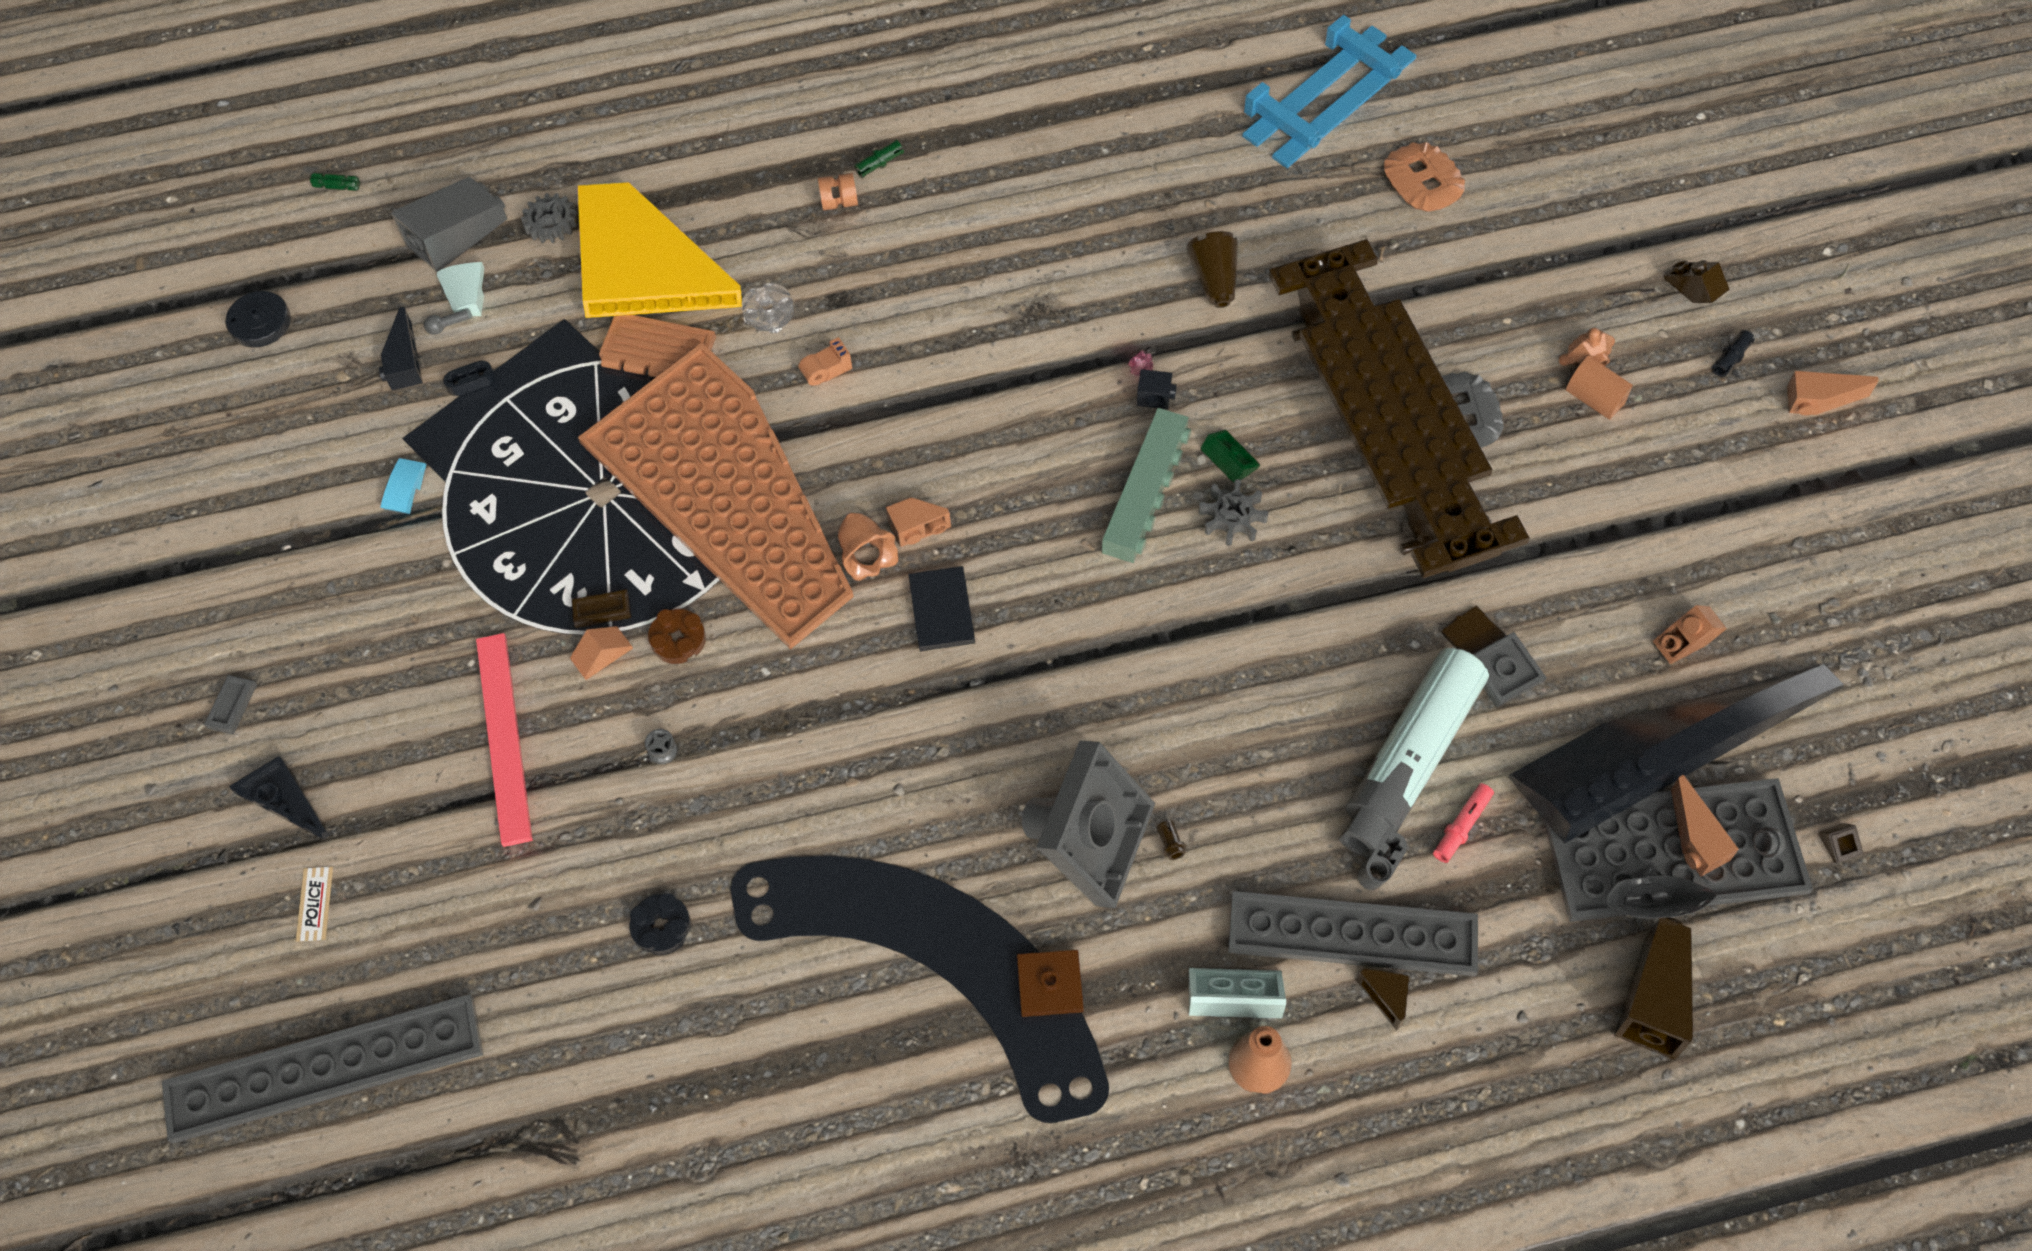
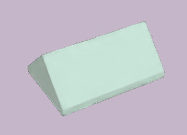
M1189 968V1016L1283 1017L1286 995L1282 971Z

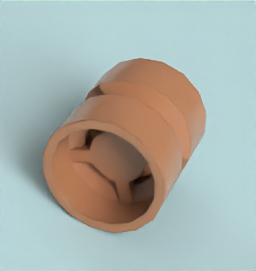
M853 173L840 174L837 179H834L832 176L818 178L823 211L837 209L840 204L844 208L858 206ZM838 186L840 197L833 198L831 187Z

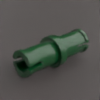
M895 139L880 150H873L870 156L855 163L854 168L857 169V174L864 178L879 167L883 169L887 166L886 163L904 154V150H900L902 148L900 142Z

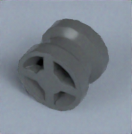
M656 729L647 735L645 747L650 759L654 763L660 765L667 764L676 757L677 746L669 731Z

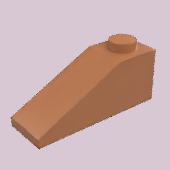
M1795 371L1787 385L1789 413L1818 415L1869 397L1878 383V377Z
M1684 775L1680 776L1673 785L1671 792L1682 852L1689 867L1696 870L1701 877L1731 861L1739 849Z

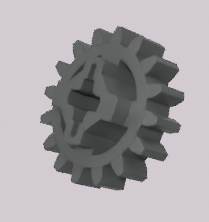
M545 193L543 199L536 196V202H528L529 209L522 210L524 216L521 217L526 234H530L532 240L540 238L541 243H544L546 239H550L551 243H554L557 237L564 240V234L571 235V227H577L576 220L578 215L574 203L569 202L567 196L560 199L558 193H555L553 197Z

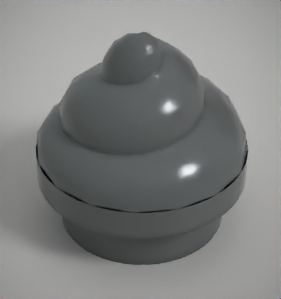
M1765 827L1755 834L1753 845L1755 850L1762 856L1774 858L1783 853L1786 840L1777 828Z

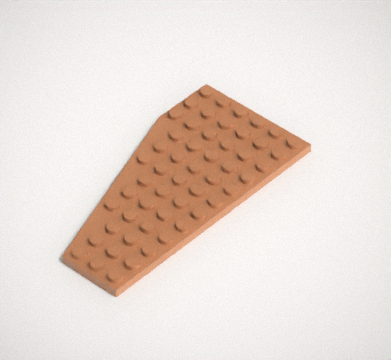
M703 343L692 349L578 437L580 443L790 650L854 597L853 591L822 532L806 496L803 494L788 460L756 399L754 391Z

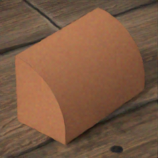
M1587 356L1571 377L1566 391L1610 420L1626 403L1633 385L1590 356Z

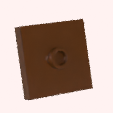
M1078 950L1017 954L1022 1017L1084 1012Z

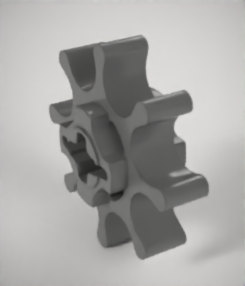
M1235 480L1234 490L1230 493L1220 491L1218 486L1213 484L1211 486V496L1217 501L1212 504L1200 502L1199 504L1200 515L1208 514L1214 518L1205 524V534L1210 535L1216 529L1224 530L1227 533V546L1232 545L1233 535L1237 532L1245 533L1250 541H1254L1257 530L1250 524L1255 521L1267 523L1269 512L1267 510L1259 511L1253 507L1261 502L1262 491L1257 490L1251 496L1243 495L1240 492L1241 480Z

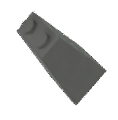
M470 176L396 209L391 213L405 245L436 272L446 267L507 220L504 202L497 195L492 196L483 183H477Z

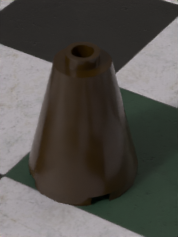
M1215 231L1205 233L1206 238L1199 241L1198 236L1188 242L1186 251L1209 303L1217 308H1224L1229 306L1230 302L1235 299L1238 240L1237 237L1233 238V233Z

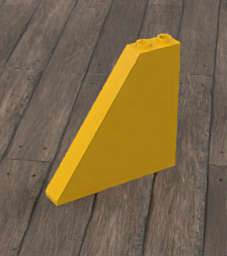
M629 182L578 185L582 298L586 318L742 307L741 286Z

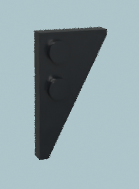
M280 755L229 786L236 795L321 839L330 836Z

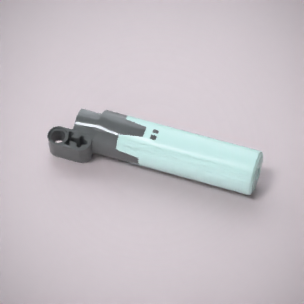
M1445 648L1439 652L1346 805V811L1351 820L1339 841L1350 851L1366 857L1358 871V881L1365 889L1376 890L1392 877L1407 850L1405 838L1397 832L1488 681L1489 673L1487 668L1484 667V664L1477 657L1465 650ZM1390 846L1391 854L1387 858L1382 857ZM1370 868H1374L1379 872L1380 879L1372 876Z

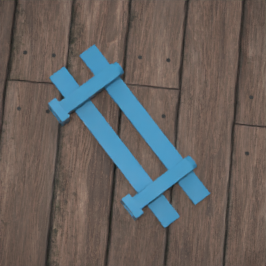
M1342 15L1328 27L1325 45L1332 50L1340 46L1343 50L1280 103L1269 95L1270 87L1263 82L1246 95L1244 113L1251 118L1258 113L1262 118L1247 129L1242 137L1258 147L1278 129L1282 130L1292 139L1272 155V158L1285 168H1289L1308 150L1317 147L1321 139L1389 81L1396 79L1402 70L1416 59L1417 55L1402 45L1390 55L1378 47L1386 39V34L1374 26H1370L1360 35L1350 28L1351 19ZM1359 61L1373 69L1312 122L1308 123L1297 115V113Z

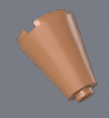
M1258 1027L1241 1036L1233 1044L1229 1053V1071L1234 1081L1245 1091L1268 1094L1281 1088L1289 1077L1292 1066L1290 1052L1279 1033L1272 1027Z

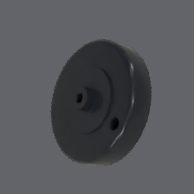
M255 291L243 295L230 306L226 314L225 324L231 337L240 345L253 348L263 347L274 343L286 333L291 322V313L285 301L279 295L269 291Z

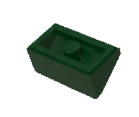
M1227 430L1208 434L1201 446V451L1233 483H1235V480H1243L1260 467L1259 462Z

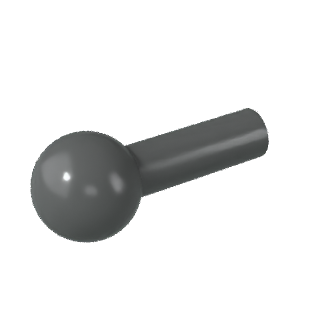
M465 309L444 317L430 315L424 321V329L431 335L439 334L447 326L471 319V311Z

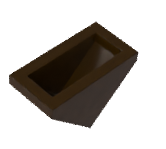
M1371 969L1362 970L1357 983L1397 1031L1402 1027L1406 1018L1409 975Z

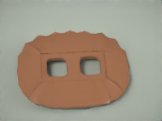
M1412 142L1408 146L1400 147L1397 151H1392L1388 158L1384 160V171L1387 179L1405 202L1415 209L1427 212L1443 209L1456 202L1465 191V180L1461 177L1460 170L1456 168L1454 161L1450 160L1446 153L1441 152L1438 146H1431L1427 142L1421 144ZM1419 160L1427 167L1422 171L1413 172L1409 164ZM1435 178L1440 186L1428 190L1422 182Z

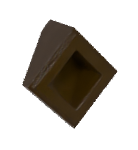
M1843 823L1819 832L1820 838L1834 863H1840L1864 854L1856 825Z

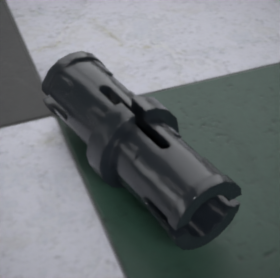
M1740 331L1734 341L1723 348L1722 355L1711 367L1715 375L1726 377L1732 367L1742 361L1745 351L1755 341L1754 335L1750 331Z

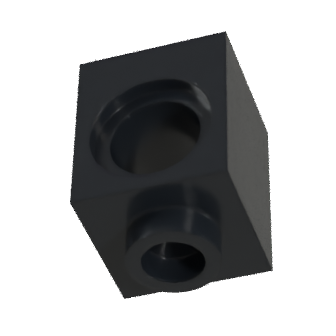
M1141 369L1137 390V406L1168 410L1170 399L1175 400L1177 384L1172 383L1173 373Z

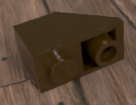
M1683 260L1672 266L1673 269L1664 275L1665 280L1692 303H1713L1730 290L1719 262H1707L1706 260L1688 262Z

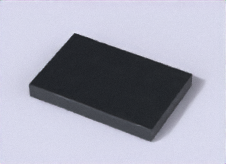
M959 566L908 574L919 651L976 644L964 567Z

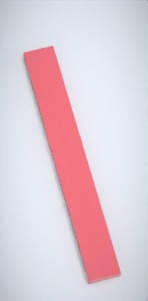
M502 633L478 638L476 643L500 839L503 847L533 841L507 638Z

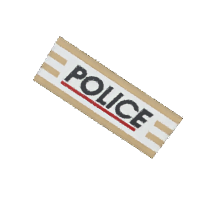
M333 867L304 868L296 942L326 940Z

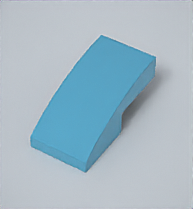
M399 458L388 480L380 508L410 514L415 490L421 489L426 464Z

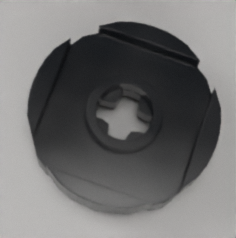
M670 893L650 896L641 901L630 912L629 930L634 942L643 951L651 952L654 955H667L678 950L685 943V938L691 929V917L686 906ZM660 918L668 920L664 924L665 929L659 931L658 928H652L656 923L655 921Z

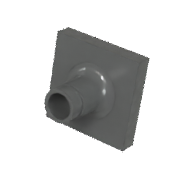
M1080 740L1057 798L1035 797L1030 799L1023 810L1022 827L1028 838L1039 840L1036 848L1095 906L1115 909L1154 809L1155 802L1100 742Z

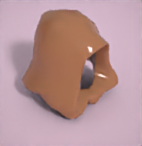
M849 513L846 515L839 526L838 539L843 551L842 563L855 581H861L867 576H878L881 568L892 567L897 564L898 549L895 545V536L892 533L882 530L875 521L864 514ZM867 543L876 547L880 552L878 559L872 565L859 563L854 555L856 550Z

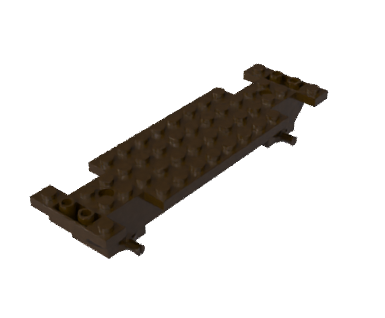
M1368 239L1269 269V277L1279 296L1296 290L1298 292L1301 305L1300 314L1305 322V327L1292 331V338L1294 342L1302 340L1387 509L1403 505L1409 516L1408 525L1414 534V540L1400 544V551L1403 556L1411 553L1422 578L1444 571L1449 573L1500 556L1504 551L1528 544L1530 537L1518 515L1491 523L1489 516L1486 515L1469 482L1491 476L1493 469L1400 299L1382 305H1374L1356 271L1375 266L1378 262V257Z

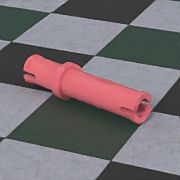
M1480 783L1454 822L1448 824L1445 828V835L1433 852V855L1439 861L1448 863L1460 844H1464L1467 841L1468 832L1494 794L1493 789L1488 785Z

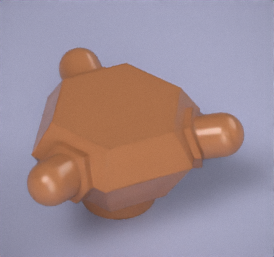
M1591 328L1587 333L1580 335L1569 345L1568 353L1562 354L1559 357V363L1563 366L1581 364L1587 356H1590L1603 366H1606L1610 362L1608 355L1612 351L1615 339L1598 328Z

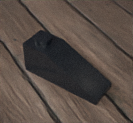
M400 307L381 353L382 366L378 367L382 381H387L392 391L423 383L413 325L405 307Z

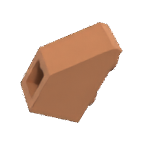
M911 497L886 507L888 523L900 547L916 544L922 538L932 534H941L951 527L948 509Z
M1696 605L1654 639L1653 643L1669 664H1672L1705 647L1727 628L1710 606Z

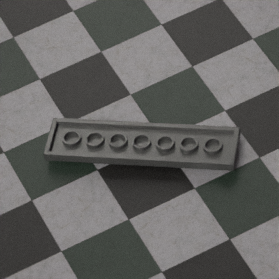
M1233 891L1228 953L1476 976L1478 973V914Z

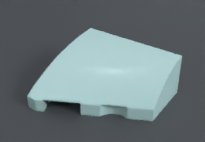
M482 262L464 263L437 271L438 280L454 313L469 309L472 316H481L484 300L482 283L485 269Z

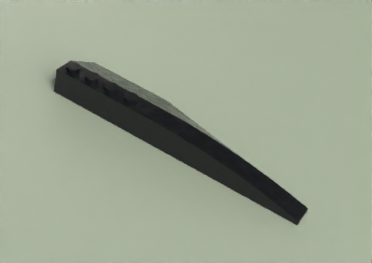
M1823 664L1605 722L1509 774L1508 778L1565 844L1674 783L1680 776L1692 773L1840 690L1844 684Z

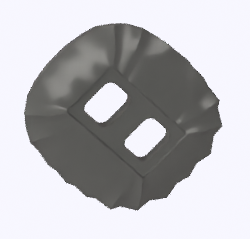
M1466 371L1459 374L1451 373L1442 376L1451 394L1467 393L1470 402L1459 404L1458 406L1463 415H1474L1477 425L1469 427L1480 447L1482 448L1494 443L1500 437L1504 425L1500 403L1497 400L1496 393L1491 389L1490 382L1484 381L1480 375H1471Z

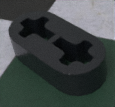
M481 360L449 371L444 376L443 383L449 394L460 396L490 385L495 379V373L489 362Z

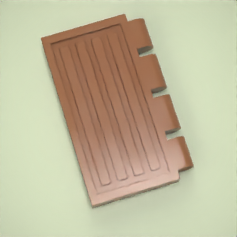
M635 315L614 316L599 352L602 359L601 366L621 370L624 364L623 370L625 372L645 375L647 369H649L648 375L656 378L700 343H703L711 351L716 339L715 331Z

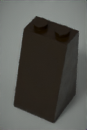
M1662 917L1658 919L1645 937L1614 1036L1673 1060L1679 1057L1692 1042L1693 1038L1691 928L1684 926L1678 919Z

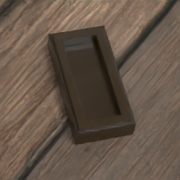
M627 589L571 599L573 621L576 628L631 618Z

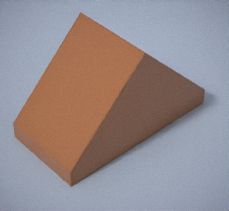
M617 626L588 629L570 659L584 679L587 680L632 650L633 647Z

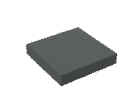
M1515 632L1473 654L1488 670L1489 678L1484 686V690L1497 708L1545 682L1547 679Z

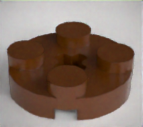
M665 609L660 611L657 618L652 622L648 632V640L652 650L660 660L670 664H681L687 662V658L692 657L694 654L697 656L702 651L706 642V632L697 614L685 609ZM678 631L684 635V637H679L677 641H673L671 636Z

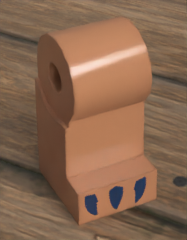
M837 337L830 341L829 347L816 354L804 357L800 361L798 368L809 385L816 386L851 370L852 363L849 351L840 338Z

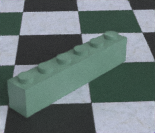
M1157 409L1103 537L1102 554L1134 563L1137 554L1142 555L1147 540L1144 538L1147 531H1152L1156 516H1153L1156 509L1160 510L1165 497V494H1162L1163 490L1171 485L1174 472H1171L1172 468L1180 463L1183 453L1180 450L1182 444L1187 445L1191 435V429L1188 428L1189 417L1164 409Z

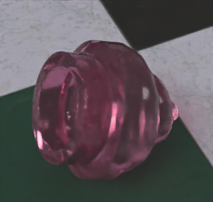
M1141 350L1127 363L1131 368L1129 371L1133 375L1139 376L1141 369L1153 370L1152 355L1150 353L1146 354L1144 350Z

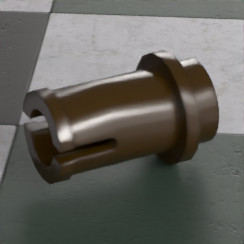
M1168 820V827L1166 821H1163L1156 827L1164 846L1163 854L1169 860H1178L1186 854V844L1181 842L1174 821Z

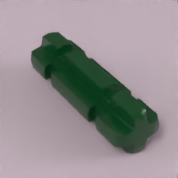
M323 173L311 174L310 183L314 188H323L325 186L326 189L346 190L348 188L350 191H358L361 184L357 176L348 175L346 178V175L325 173V176H323Z

